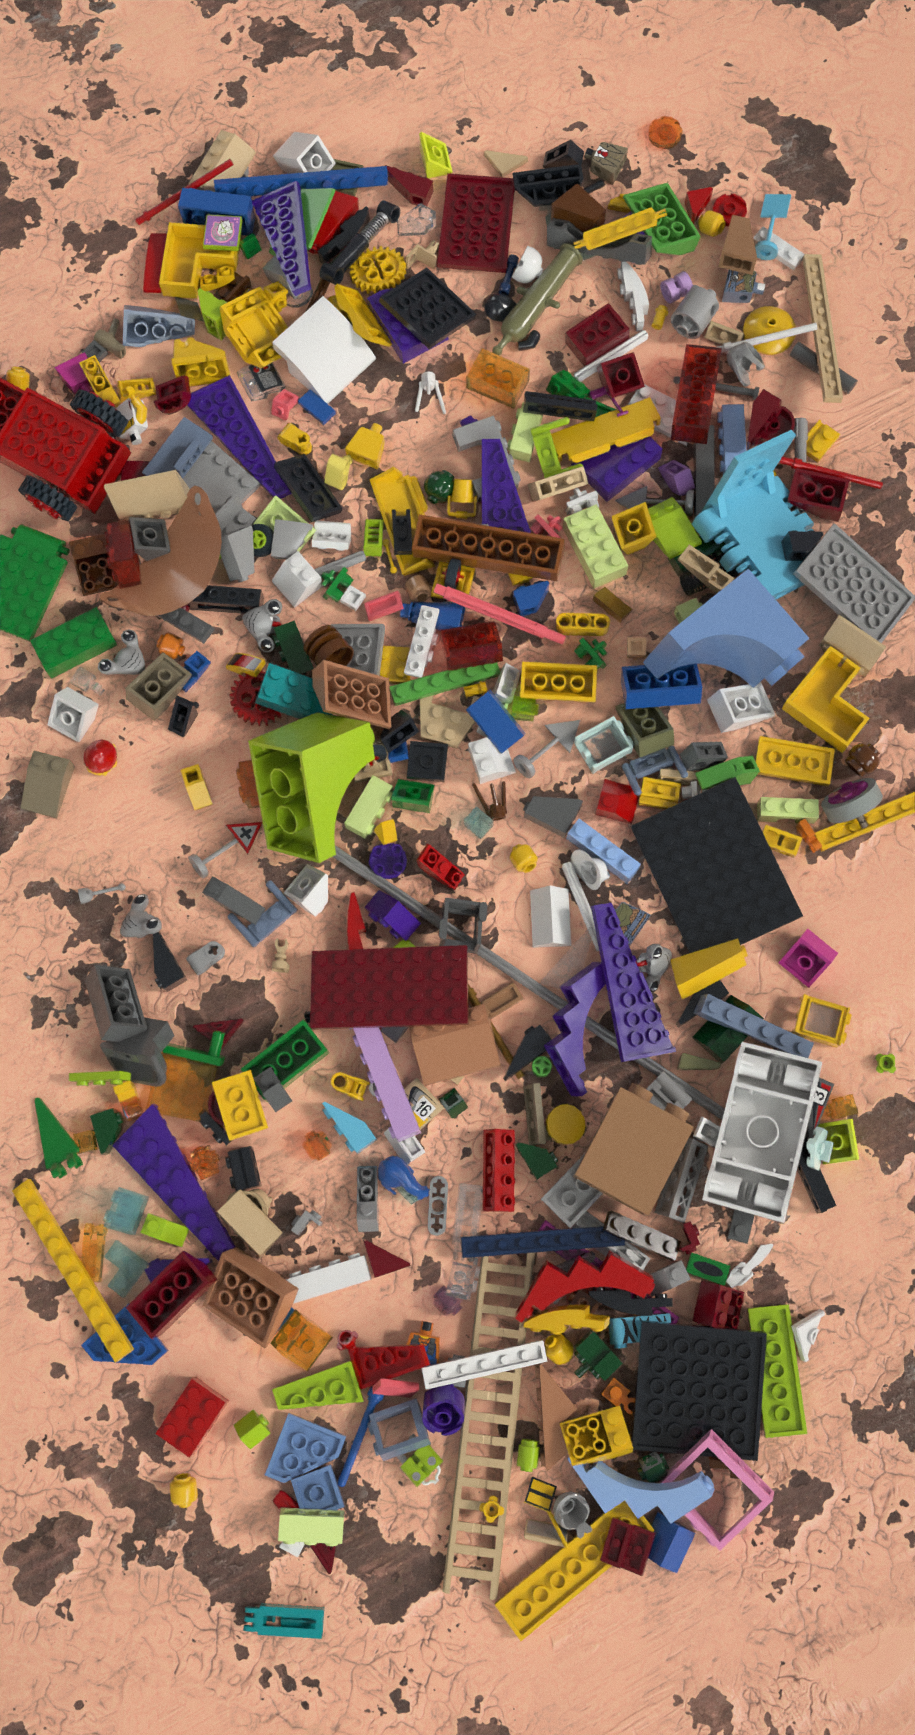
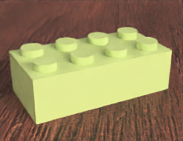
M597 504L563 519V530L593 589L627 575L628 564Z

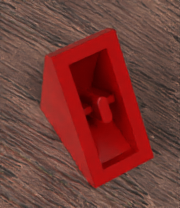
M712 187L686 193L685 206L693 224H695L710 202L713 193Z

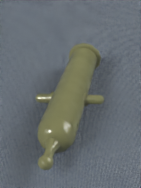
M564 243L560 246V252L530 288L517 287V293L523 295V297L503 320L501 326L503 338L498 345L493 347V355L500 356L507 343H516L524 339L547 307L550 306L555 309L560 307V303L553 300V298L576 266L582 264L583 257L578 249H575L571 244Z

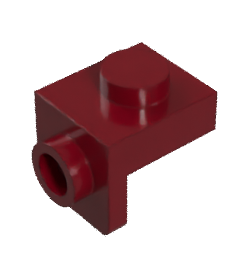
M691 1221L681 1224L689 1244L680 1247L679 1252L685 1251L686 1255L696 1251V1246L701 1245L697 1237L700 1235L696 1224L692 1225Z

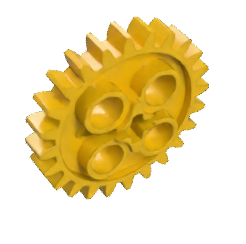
M373 246L372 251L367 248V252H363L361 257L350 267L352 283L355 284L356 288H360L361 292L366 290L367 294L371 291L376 294L377 291L390 289L391 287L395 288V284L400 285L401 280L405 279L404 275L406 274V263L400 252L396 253L395 249L390 251L389 247L384 250L382 246L379 249Z

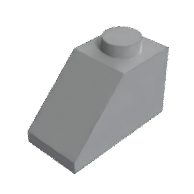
M678 1260L650 1274L655 1280L653 1282L655 1286L650 1295L653 1297L655 1294H660L691 1280L682 1260Z

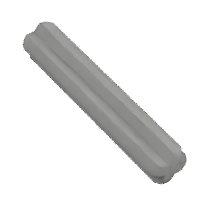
M361 550L314 570L321 577L323 572L328 574L331 570L338 572L343 567L348 568L366 560V556Z

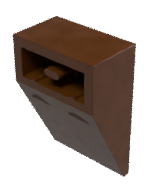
M107 533L69 542L83 596L109 591L119 585Z

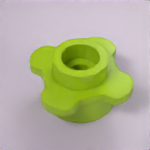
M893 1054L876 1055V1071L878 1073H894L896 1071L895 1056Z

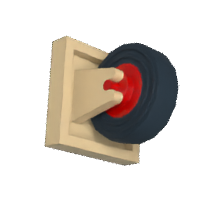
M380 739L374 740L373 743L375 759L366 764L355 775L356 783L370 780L372 775L377 778L393 775L388 752Z

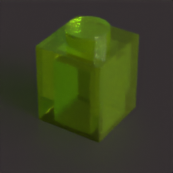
M513 695L511 716L515 720L533 722L534 715L538 716L539 704H535L536 699H524Z

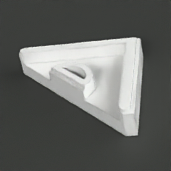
M821 1309L791 1326L801 1361L807 1362L809 1360L808 1353L811 1344L814 1345L819 1331L817 1327L821 1317L825 1315V1312Z

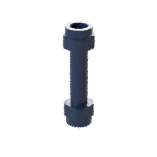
M514 254L508 257L507 271L498 293L507 296L511 289L510 281L513 271L516 269L519 257Z

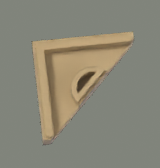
M484 151V156L501 177L508 175L528 162L527 156Z

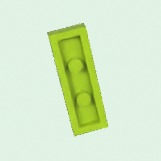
M124 1071L69 1073V1081L77 1082L76 1086H89V1083L104 1086L106 1082H110L112 1085H122L123 1081H131V1073Z

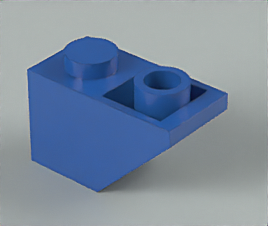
M548 580L537 581L527 587L520 586L513 591V601L518 615L527 616L538 611L549 590Z

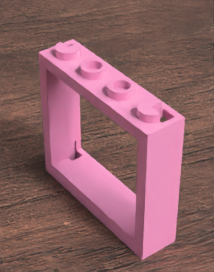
M711 1429L668 1471L667 1476L660 1480L659 1483L673 1482L708 1447L760 1499L722 1536L695 1508L685 1514L693 1528L697 1531L700 1530L706 1536L708 1543L721 1551L773 1501L774 1491Z

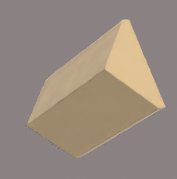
M241 1189L217 1211L218 1216L259 1258L264 1256L283 1233Z

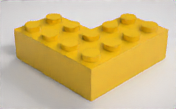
M169 222L159 281L163 296L198 299L202 268L217 269L228 266L234 267V270L237 271L239 251L204 249L205 225Z
M830 646L786 700L782 710L843 754L870 718L840 697L861 668L848 658L842 667H839L838 665L844 655Z

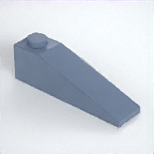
M124 305V346L144 347L149 344L162 343V341L175 340L195 335V319L170 311Z

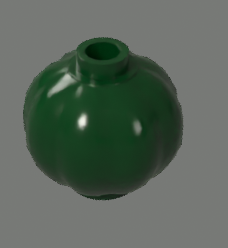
M446 470L441 472L435 471L425 479L424 491L428 495V501L432 504L447 503L448 496H452L454 476Z

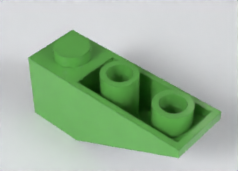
M753 756L737 757L696 772L695 775L702 790H706L736 777L739 785L750 784L760 770Z

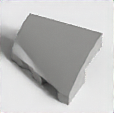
M275 519L271 556L275 559L287 560L303 545L304 538L309 530L313 529V525Z

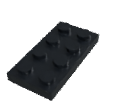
M305 454L275 462L274 469L311 522L341 513L343 508Z

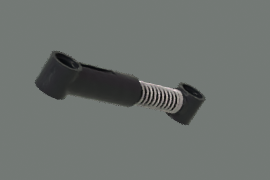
M382 200L377 207L376 216L360 233L355 234L330 262L323 263L320 268V278L334 285L340 284L344 273L369 247L371 240L385 225L398 221L400 207Z

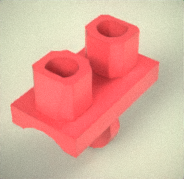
M539 514L534 517L536 521L530 529L535 534L540 535L546 530L548 532L546 536L561 538L554 531L555 528L559 532L563 529L560 525L562 519L559 516L553 518L549 515L547 517V520L550 522L549 525Z

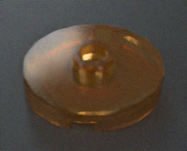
M662 116L660 119L656 118L650 124L648 131L649 141L657 148L670 149L681 141L683 130L678 120L673 117Z

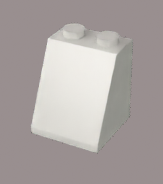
M294 132L273 155L280 168L288 174L329 171L336 164L319 135Z

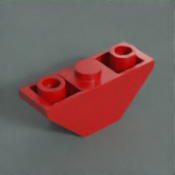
M426 844L417 858L419 868L430 877L453 890H456L465 875L430 844Z

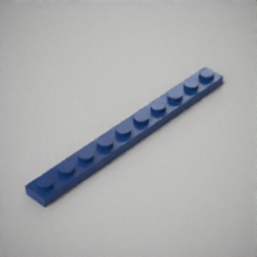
M387 166L217 179L214 180L215 192L263 196L294 181L299 183L300 190L333 188L336 190L388 185Z

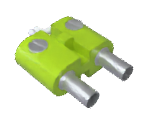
M413 1433L409 1437V1439L415 1438L417 1436ZM430 1445L417 1449L408 1459L404 1454L397 1456L402 1463L401 1470L416 1487L421 1484H436L439 1481L438 1476L441 1472L439 1466L443 1463V1460ZM438 1469L435 1480L425 1482L429 1475Z

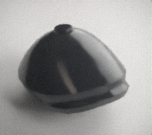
M492 293L485 300L484 310L490 319L503 322L516 305V302L505 294Z

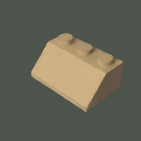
M841 615L837 617L819 645L824 652L830 646L844 655L840 662L841 664L848 658L861 668L858 675L866 677L886 649L885 645Z

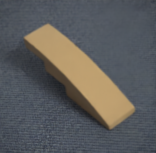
M688 545L678 558L679 562L716 594L734 580L732 576L719 568L720 565L691 545Z

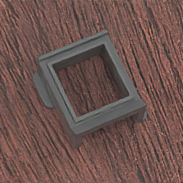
M445 897L442 905V919L439 924V946L467 945L468 953L477 954L481 945L482 922H485L487 919V903ZM448 913L475 917L473 942L446 939Z

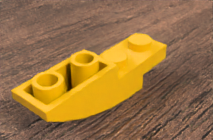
M563 1305L535 1314L524 1322V1327L530 1328L533 1332L548 1330L551 1334L556 1335L564 1333L569 1328V1325L573 1329L588 1327L591 1331L600 1332L609 1325L610 1316L590 1314V1305Z

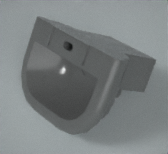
M144 1017L147 1025L146 1031L120 1042L106 1041L100 1044L112 1068L115 1071L131 1073L132 1082L153 1087H159L166 1082L167 1064L161 1052L175 1036L168 1021Z

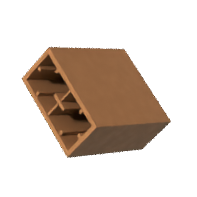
M631 1083L628 1091L622 1087L617 1091L573 1177L643 1216H649L694 1126L686 1123L690 1115L687 1111L672 1103H667L665 1109L662 1110L649 1103L653 1093L637 1084Z

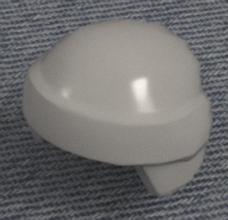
M573 1491L561 1494L553 1506L556 1522L564 1529L576 1530L578 1538H582L584 1532L590 1533L592 1531L591 1526L585 1522L590 1512L585 1498Z

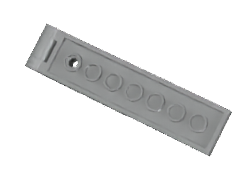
M664 1071L647 1088L648 1091L653 1093L649 1103L662 1110L665 1109L667 1103H672L684 1109L692 1100ZM584 1154L541 1198L569 1228L603 1194L573 1177Z

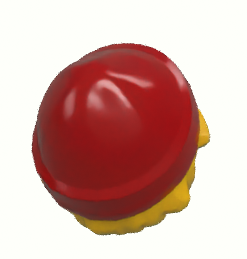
M101 739L92 742L86 748L83 756L84 765L88 772L94 775L106 776L111 771V768H115L117 765V749L115 744L107 740Z

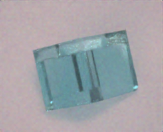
M477 806L464 819V826L480 839L494 825V821Z

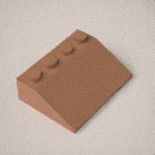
M323 660L312 670L313 689L323 712L367 721L372 725L387 729L391 728L389 678Z
M485 1004L468 1008L469 1025L409 1027L412 1044L425 1086L501 1066L488 1009Z
M237 1247L222 1252L214 1273L218 1280L208 1289L203 1306L265 1349L290 1311L299 1288Z

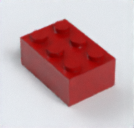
M194 1377L190 1380L155 1434L190 1458L195 1454L229 1400L199 1378Z

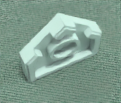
M816 1127L813 1131L814 1138H810L807 1141V1150L810 1154V1157H807V1166L819 1171L821 1161L829 1163L834 1143L826 1140L827 1130Z

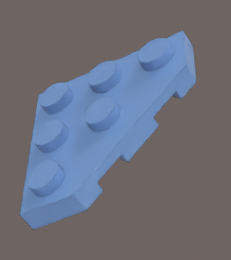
M288 1413L265 1476L285 1483L338 1458L346 1435Z

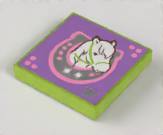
M207 215L203 248L239 251L242 217Z

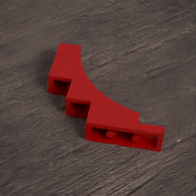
M612 1251L608 1252L600 1268L578 1255L568 1273L546 1260L516 1310L515 1319L522 1323L525 1318L529 1319L534 1310L533 1305L543 1311L560 1297L590 1287H613L645 1298L646 1294L650 1295L655 1286L653 1282L655 1280L652 1275Z

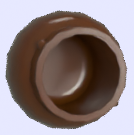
M859 743L851 748L848 757L844 761L862 778L865 774H870L877 769L880 763L878 757L880 753L870 743L868 745Z

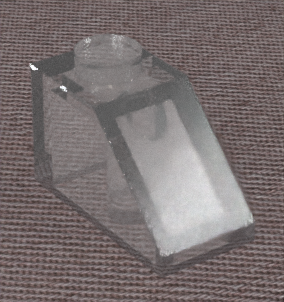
M422 203L418 204L398 219V235L413 236L427 234L436 227V211Z

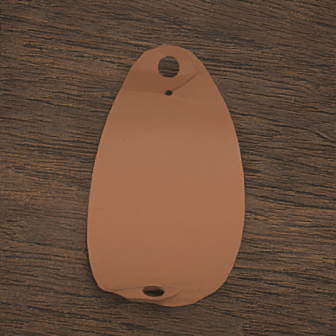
M195 485L189 489L187 499L167 530L170 553L149 561L145 560L118 586L109 592L102 593L99 598L100 602L141 615L156 616L173 612L187 605L205 590L215 572L222 541L219 522L206 492L201 487ZM196 493H199L201 496L199 505L195 502ZM107 599H117V601H108Z

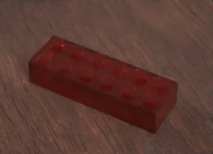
M686 344L672 423L671 440L707 444L722 348Z

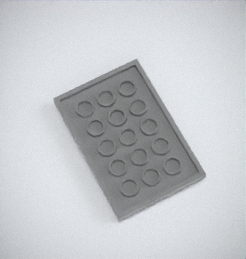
M835 523L793 573L833 611L880 643L884 641L915 600V595Z

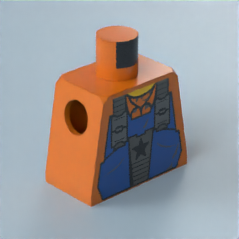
M422 1321L420 1333L411 1332L406 1345L424 1344L430 1365L438 1364L440 1337L432 1335L434 1323Z

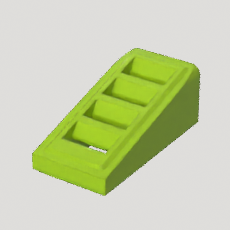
M365 519L363 546L365 556H382L384 520ZM369 527H379V529H369Z

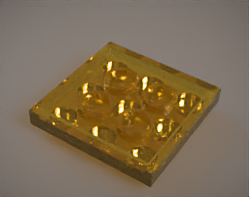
M162 1054L167 1064L166 1082L159 1087L151 1086L145 1111L152 1104H156L161 1115L199 1122L201 1119L199 1113L204 1108L206 1110L208 1108L209 1096L211 1095L212 1082H214L217 1066L183 1057Z

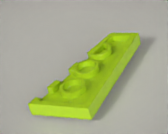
M351 1361L272 1389L278 1410L364 1402Z

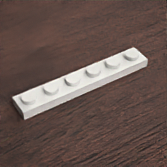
M538 1340L425 1366L421 1370L425 1389H431L548 1361L543 1340Z

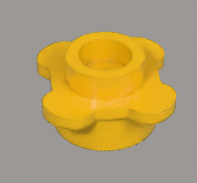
M490 1496L487 1502L479 1505L480 1512L484 1513L486 1521L489 1523L494 1522L495 1518L504 1514V1507L499 1505L496 1496Z

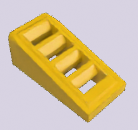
M153 378L117 381V392L121 403L126 399L121 396L120 391L128 386L134 388V396H138L139 399L156 395Z

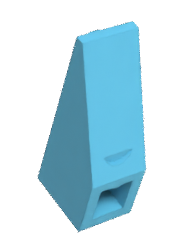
M326 1102L322 1103L325 1107L322 1111L328 1119L333 1118L336 1123L334 1125L335 1130L340 1136L344 1134L347 1138L345 1144L351 1152L355 1150L358 1154L377 1140L364 1121Z

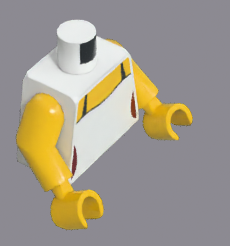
M128 386L120 391L121 396L126 400L116 408L128 420V424L119 438L131 440L132 445H138L142 443L140 434L148 428L147 408L143 400H140L138 396H134V388Z

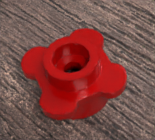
M350 1330L341 1331L338 1335L337 1349L353 1351L356 1348L355 1342L358 1338V1333L356 1331L351 1332Z

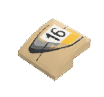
M415 1078L404 1088L421 1130L444 1107L418 1078Z

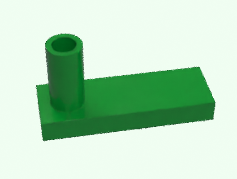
M213 1031L209 1052L169 1043L164 1048L163 1053L221 1066L225 1060V1056L220 1055L225 1033Z

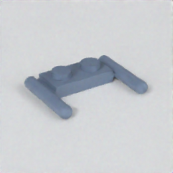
M674 746L668 747L667 750L664 748L632 760L630 764L624 763L622 765V769L636 796L642 793L636 777L639 779L660 771V769L671 767L673 763H675L682 778L688 777V772Z
M271 880L266 882V886L279 901L262 914L256 925L251 923L246 928L234 913L228 915L231 923L253 948L297 912L295 906Z

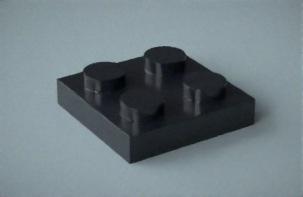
M410 741L407 779L445 782L448 744Z

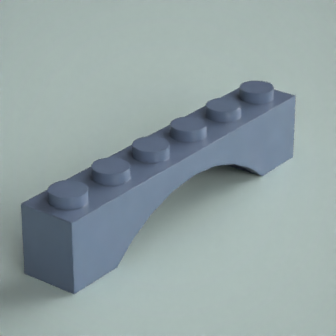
M710 994L700 995L693 1013L708 1021L750 1036L777 1051L809 1058L814 1045L813 1042Z

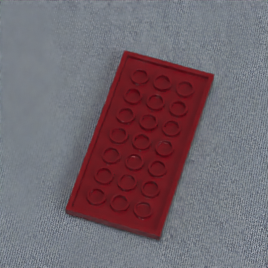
M467 945L312 951L310 1028L312 1030L469 1025Z

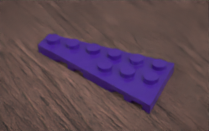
M482 439V524L531 533L501 440Z

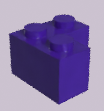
M380 890L364 907L369 912L368 916L374 922L378 921L383 927H388L390 929L389 933L396 939L400 937L407 941L421 924L398 900Z

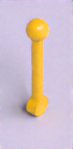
M384 539L383 546L386 548L390 562V572L394 574L397 572V568L394 567L389 549L390 541Z

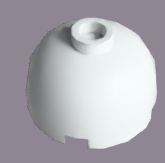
M530 246L526 247L512 275L514 280L520 283H530L535 277L538 278L542 274V256L536 249Z

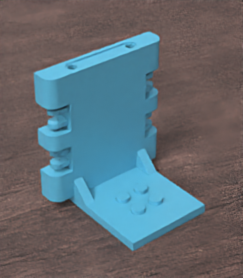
M792 430L735 456L703 510L692 522L693 527L705 543L715 539L716 544L722 542L726 544L721 549L725 554L719 562L727 572L735 568L738 573L749 569L775 600L805 585L793 575L803 561H785L781 541L788 531H814L811 529L814 523L806 512L800 514L798 509L791 512L790 508H792L793 504L787 502L790 491L778 476H774L773 470L796 436Z

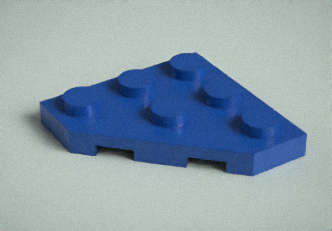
M129 1304L115 1315V1318L134 1348L132 1352L120 1361L114 1362L97 1332L81 1344L93 1361L153 1365L169 1350L159 1337L151 1339L126 1309Z

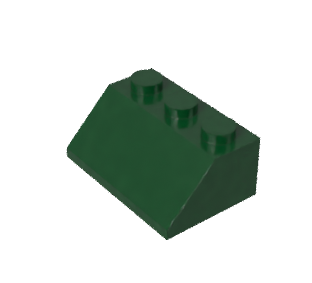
M730 995L725 1001L764 1019L750 1005L733 995ZM707 1020L692 1038L712 1057L723 1064L748 1036Z

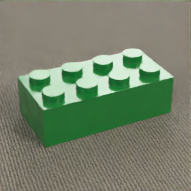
M97 607L30 640L51 679L117 646Z
M303 1019L242 1067L241 1071L251 1070L252 1076L255 1078L271 1067L283 1087L286 1088L330 1052ZM255 1082V1086L258 1093L268 1103L266 1098L263 1096L261 1089Z

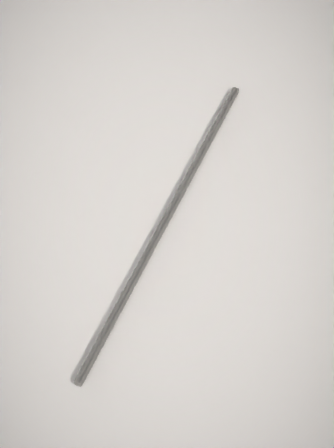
M335 846L336 855L333 856L334 858L439 928L441 916L386 879L376 875L370 868ZM448 922L447 934L458 941L473 942L472 937ZM482 944L480 945L477 955L559 1010L568 1004V1002ZM587 1016L585 1028L618 1049L616 1035ZM651 1058L634 1060L656 1076H659L664 1071L694 1102L721 1120L723 1119L725 1108Z

